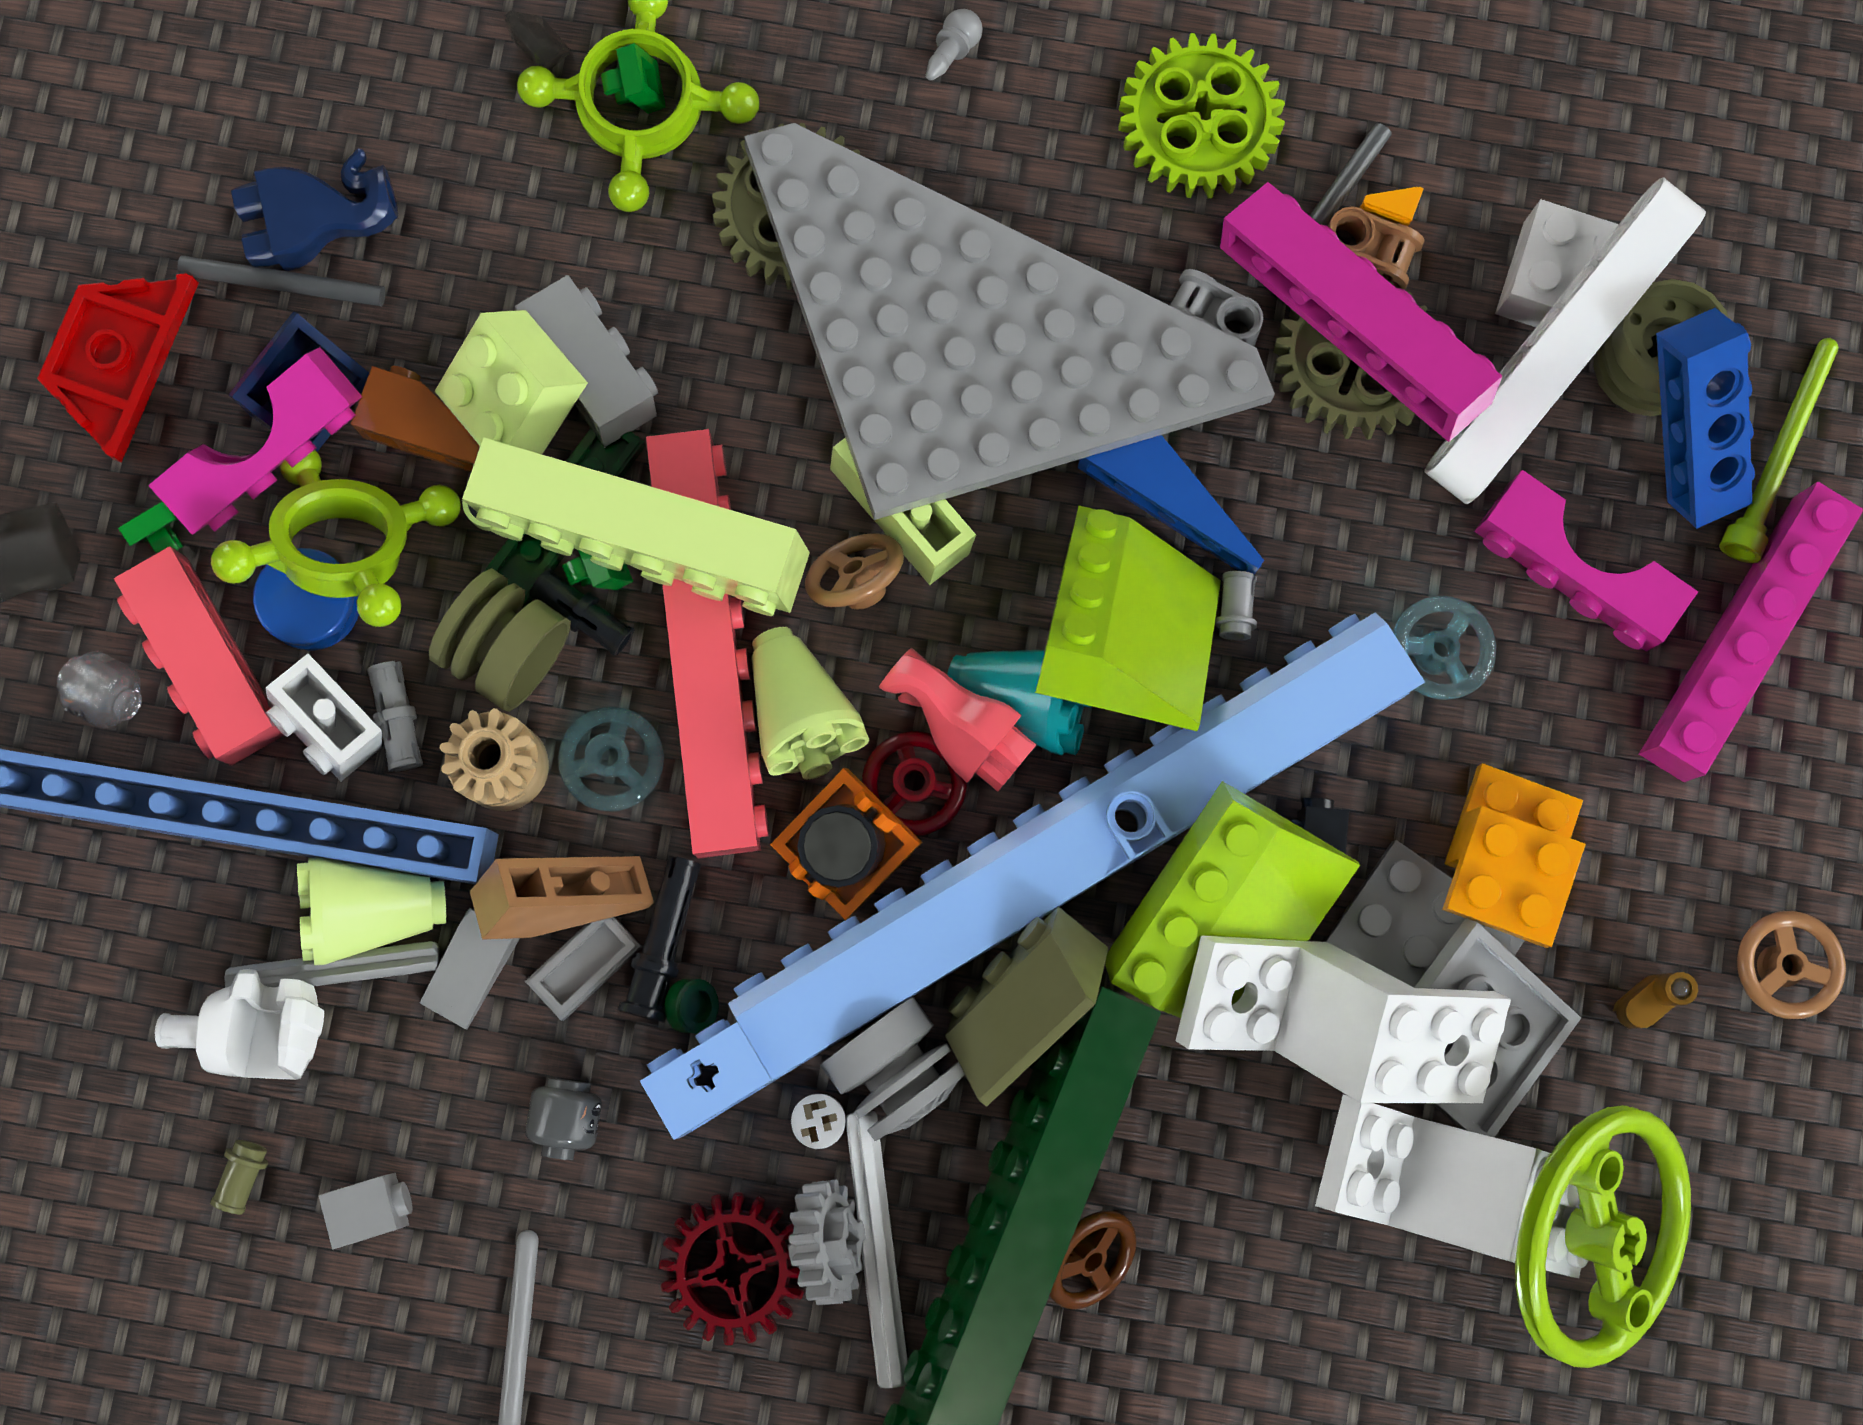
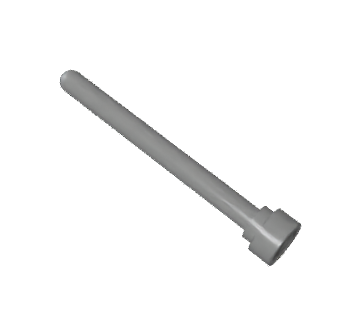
M532 1230L522 1231L518 1235L516 1242L498 1425H521L539 1238Z

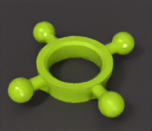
M628 0L629 8L636 16L635 29L618 31L600 40L588 52L579 74L569 79L555 78L554 74L547 68L531 66L520 74L517 81V90L520 98L532 107H545L551 104L554 99L575 100L580 121L591 139L608 152L622 157L621 171L611 179L608 194L612 204L624 212L637 211L648 200L649 186L641 175L642 159L666 154L683 143L695 128L701 110L721 112L727 120L736 124H744L751 121L759 110L758 94L746 83H731L723 91L702 88L698 73L690 59L672 41L655 32L656 19L661 17L666 11L668 0ZM632 43L637 44L649 55L660 58L668 63L676 71L682 82L680 101L674 112L662 123L644 130H628L617 127L604 119L594 106V89L599 76L608 65L618 59L616 49Z
M316 450L293 468L285 460L279 465L282 476L288 482L300 485V487L286 495L274 508L269 520L270 541L248 546L238 540H229L221 543L215 548L211 556L213 572L222 581L235 584L246 581L252 576L256 567L267 564L285 573L295 585L307 592L333 598L358 596L357 611L365 623L374 627L390 625L398 618L401 612V599L392 587L384 583L392 577L398 567L400 553L406 543L407 531L414 523L426 521L433 526L439 527L454 522L461 509L457 493L448 486L433 485L422 492L418 501L399 505L387 492L368 483L347 479L321 481L319 474L322 462ZM334 518L355 519L366 522L378 528L386 536L385 542L375 553L362 560L345 564H330L313 560L298 551L292 543L293 537L303 528L322 520Z

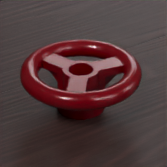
M908 731L887 738L870 754L862 774V783L894 815L907 802H920L929 796L947 801L937 813L925 819L907 820L896 816L916 836L927 835L945 827L958 814L966 797L967 783L946 762L938 750L932 734L926 732ZM913 747L926 748L936 753L949 769L951 784L937 781L931 765L922 759L916 758ZM897 751L900 764L896 767L893 774L895 791L882 802L878 793V774L886 759ZM913 773L921 775L925 781L924 786L918 791L907 789L904 785V780L908 775Z

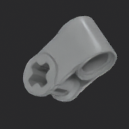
M1185 269L1179 278L1181 286L1170 306L1255 347L1263 322V312L1259 304L1252 298L1246 297L1218 283L1215 279L1201 271ZM1236 320L1245 324L1249 331L1242 334L1233 333L1227 329L1225 323Z

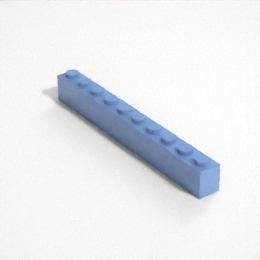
M0 749V807L303 857H321L469 884H476L494 862L499 834L488 828Z

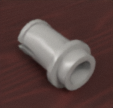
M1228 571L1223 573L1221 616L1215 619V626L1220 628L1219 636L1224 639L1248 640L1251 638V631L1257 628V621L1252 618L1257 576L1246 571Z

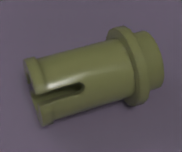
M235 1140L233 1148L225 1150L224 1156L228 1161L215 1195L210 1201L213 1207L237 1215H242L245 1212V1205L259 1170L267 1168L268 1161L265 1159L267 1149L250 1141Z

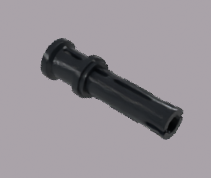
M668 856L646 941L644 942L642 953H636V957L632 958L630 966L635 969L627 999L624 1002H620L618 1011L665 1023L666 1015L663 1012V1007L671 979L678 977V964L674 960L690 906L694 885L701 868L700 863L681 857Z

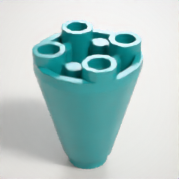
M1045 650L970 652L967 656L957 654L953 657L947 675L972 693L1004 702L1020 713L1022 716L1014 726L1037 746L1058 755H1063L1064 753L1076 755L1078 753L1084 732L1083 724H1079L1084 707L1091 708L1092 706L1035 693Z

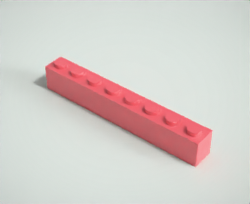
M709 429L646 437L651 487L731 510L729 495L720 496L718 477L727 476L723 445H714ZM674 579L672 586L663 585L692 853L697 858L761 851L760 837L769 836L765 804L756 805L753 785L763 784L759 752H749L747 732H755L757 728L753 700L744 701L741 681L750 680L747 648L737 649L735 629L744 628L742 601L736 597L732 598L728 594H724L722 601L709 599L692 592L693 585Z

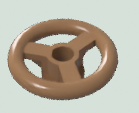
M862 534L845 539L827 549L810 566L805 578L806 593L815 603L826 607L849 606L856 610L871 607L884 597L886 587L900 572L904 560L903 549L894 538L884 534ZM866 549L883 550L865 558H850L847 556ZM832 567L838 571L840 577L832 590L828 591L821 587L820 582L825 572Z
M1780 911L1759 919L1745 933L1738 949L1737 970L1745 992L1761 1009L1785 1019H1804L1822 1012L1835 1001L1844 984L1846 961L1839 940L1823 922L1805 913ZM1793 927L1809 932L1821 943L1827 955L1828 969L1809 962L1806 955L1797 949ZM1773 931L1776 945L1765 948L1757 959V971L1761 977V980L1758 981L1754 968L1755 952L1761 940ZM1785 956L1793 964L1790 974H1787L1782 967V961ZM1800 980H1809L1823 985V988L1817 995L1804 1002L1788 1003L1772 997L1779 988L1793 986Z

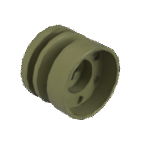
M1676 279L1653 282L1594 354L1593 367L1599 386L1613 403L1630 413L1651 417L1662 415L1656 333L1713 308H1716L1728 317L1726 309L1712 293L1693 282Z
M491 568L472 580L450 606L433 636L429 648V660L444 669L451 667V675L462 681L474 676L478 672L475 680V691L501 709L510 712L523 703L545 678L565 645L570 632L571 621L538 599L528 603L522 609L525 601V590L515 583L508 585V578Z

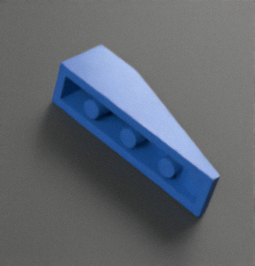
M1162 435L1079 459L1078 469L1237 571H1246L1255 575L1264 562L1261 555Z

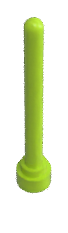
M1824 338L1816 346L1753 493L1752 504L1748 505L1744 517L1736 519L1735 524L1729 525L1725 531L1719 548L1733 559L1747 563H1757L1762 558L1769 541L1765 535L1767 528L1764 523L1838 352V344L1832 338Z

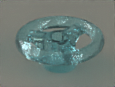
M1435 596L1420 600L1402 613L1393 629L1394 635L1407 655L1414 654L1417 665L1424 672L1432 675H1440L1445 672L1448 674L1452 682L1451 684L1435 683L1422 676L1425 683L1414 690L1427 697L1441 700L1464 697L1474 692L1486 681L1494 666L1496 641L1493 630L1487 619L1477 608L1461 599L1449 596ZM1433 612H1449L1454 614L1443 631H1433L1422 638L1408 637L1413 625L1423 616ZM1469 624L1476 632L1480 644L1479 660L1475 669L1470 674L1467 673L1459 658V638ZM1435 642H1440L1446 646L1448 650L1447 657H1441L1435 652Z
M621 707L595 709L578 718L565 733L558 754L560 775L568 791L582 804L601 811L624 810L644 800L657 785L664 764L662 743L654 727L640 714ZM611 722L609 733L599 734L592 738L586 746L585 758L574 761L576 746L582 736L599 724ZM628 726L641 736L647 748L648 764L643 777L628 764L630 753L624 742ZM608 749L617 750V762L612 766H603L601 763L602 754ZM593 773L606 778L618 776L631 790L619 795H601L587 788L579 778Z

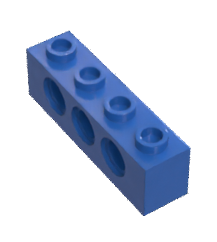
M1716 308L1656 333L1667 502L1696 529L1751 505L1752 480L1755 478V470L1751 462L1750 439L1754 435L1749 411V397L1752 395V384L1748 377V353L1751 350V341L1747 331L1741 324L1734 323Z

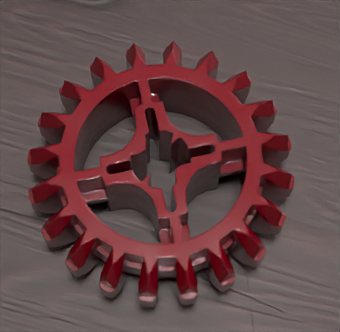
M737 1191L734 1193L732 1209H726L724 1198L720 1193L715 1194L711 1197L713 1213L710 1215L706 1208L700 1202H697L691 1206L692 1214L698 1222L696 1225L683 1217L678 1218L674 1223L677 1230L685 1236L684 1240L668 1236L663 1243L668 1250L676 1252L678 1255L677 1258H664L659 1262V1269L676 1271V1278L664 1281L661 1284L662 1292L669 1293L679 1289L682 1295L669 1305V1309L672 1313H676L687 1305L693 1311L683 1324L687 1330H691L700 1318L708 1322L702 1334V1338L706 1341H710L713 1338L717 1326L724 1327L723 1340L725 1345H733L736 1338V1328L740 1327L743 1329L744 1338L747 1343L755 1342L757 1339L755 1323L760 1322L768 1334H773L777 1330V1324L771 1313L775 1311L785 1319H790L794 1313L792 1307L783 1300V1297L787 1296L800 1300L804 1295L805 1291L803 1288L790 1283L791 1278H798L800 1273L799 1266H792L786 1241L793 1234L794 1225L789 1224L782 1231L777 1228L775 1223L784 1214V1210L780 1206L776 1207L768 1218L761 1215L760 1213L765 1206L766 1200L762 1196H757L751 1210L744 1209L745 1197L743 1192ZM732 1222L744 1223L756 1228L768 1238L774 1248L755 1251L746 1249L740 1243L737 1232H734ZM715 1226L718 1237L716 1240L718 1253L716 1260L704 1265L702 1268L690 1271L691 1255L697 1240L704 1231ZM729 1251L730 1254L738 1255L737 1261L741 1257L745 1259L746 1263L760 1261L753 1263L740 1275L741 1283L739 1285L738 1282L730 1281L731 1275L726 1278L722 1272L708 1275L716 1272L728 1261ZM779 1265V1278L774 1293L766 1302L753 1309L750 1298L752 1295L750 1285L752 1276L766 1270L768 1267ZM716 1285L723 1288L728 1293L731 1304L735 1305L736 1313L722 1311L711 1306L700 1296L695 1287Z

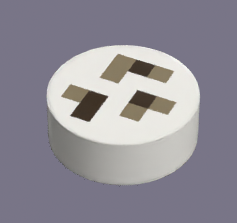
M817 1093L803 1098L795 1106L791 1117V1126L794 1135L803 1145L813 1149H823L833 1145L842 1136L846 1126V1115L842 1105L834 1097Z

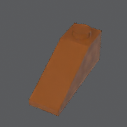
M393 365L390 371L372 366L361 394L362 398L359 400L355 410L356 416L351 421L354 429L364 439L472 472L480 448L479 444L450 409L420 381L421 376L400 366Z

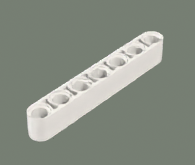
M1664 177L1649 187L1501 370L1502 379L1493 403L1450 442L1447 440L1443 442L1427 464L1425 473L1463 503L1469 504L1485 490L1690 238L1705 217L1706 211Z

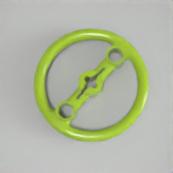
M1623 1105L1607 1107L1587 1116L1576 1124L1559 1141L1545 1161L1524 1209L1515 1258V1285L1519 1309L1524 1324L1536 1345L1548 1356L1573 1367L1591 1368L1604 1365L1622 1356L1633 1347L1652 1326L1664 1307L1683 1261L1691 1217V1188L1688 1167L1683 1150L1674 1133L1662 1119L1650 1112ZM1622 1133H1634L1640 1136L1650 1147L1657 1163L1662 1189V1213L1658 1239L1650 1266L1640 1287L1634 1285L1631 1270L1633 1269L1632 1264L1637 1266L1645 1251L1647 1241L1646 1228L1643 1221L1638 1217L1618 1211L1614 1194L1621 1182L1624 1166L1621 1155L1617 1151L1609 1149V1143L1613 1136ZM1568 1184L1577 1187L1580 1209L1575 1207L1570 1214L1566 1224L1565 1243L1570 1253L1594 1263L1597 1281L1591 1289L1588 1306L1591 1316L1602 1321V1329L1599 1334L1583 1340L1571 1339L1559 1329L1549 1306L1546 1289L1548 1241L1556 1211Z

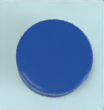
M310 548L297 549L313 560L323 563L340 564L332 556L322 551ZM267 564L260 572L254 586L253 605L258 620L272 636L296 649L315 651L337 644L349 634L359 616L357 611L358 596L333 598L307 592L295 585L285 573Z

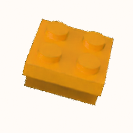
M1483 763L1478 765L1444 863L1456 868L1442 910L1476 921L1479 924L1544 948L1552 947L1586 845L1571 839L1583 800Z

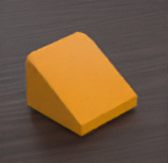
M1412 187L1369 194L1365 196L1359 208L1392 223L1409 226L1424 188Z

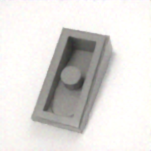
M469 908L441 959L420 1004L467 1030L520 938L482 940L475 910Z

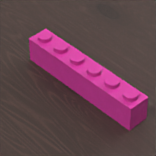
M1267 182L1224 218L1220 249L1445 440L1450 442L1493 403L1502 375L1496 371L1492 362L1485 356L1474 353L1457 339L1447 324L1434 320L1422 310L1407 291L1393 286L1377 272L1375 266L1367 258L1357 256L1341 243L1331 228L1326 225H1320L1306 214L1292 196L1282 194Z
M1816 482L1792 498L1768 538L1769 541L1761 560L1753 563L1639 752L1640 756L1682 782H1687L1707 774L1861 516L1863 508L1820 482Z

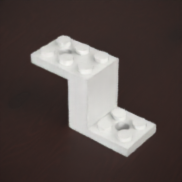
M1201 935L1175 1041L1187 1049L1275 1051L1359 1103H1483L1500 1038L1504 1031L1511 999L1496 991L1414 988L1328 942ZM1245 985L1242 997L1232 1005L1231 1001L1234 991ZM1453 1043L1450 1051L1444 1056L1447 1044Z
M1343 1095L1315 1206L1392 1226L1515 1263L1518 1234L1524 1209L1532 1187L1551 1153L1413 1117L1375 1103H1359L1353 1098ZM1568 1184L1553 1220L1547 1248L1546 1271L1579 1279L1581 1268H1584L1589 1260L1570 1253L1565 1243L1566 1224L1570 1214L1575 1207L1580 1209L1577 1187Z

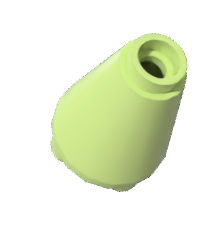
M772 628L761 633L753 640L752 647L754 652L751 658L760 747L770 775L801 772L803 779L818 778L832 769L831 761L845 753L857 751L868 744L869 737L860 714L803 641L793 635L790 628Z
M321 857L308 858V863H297L300 909L311 908V916L300 917L303 961L314 960V965H326L433 929V924H446L444 881L430 882V876Z

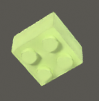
M526 310L480 313L435 392L479 446H481L484 437L543 454L588 382Z

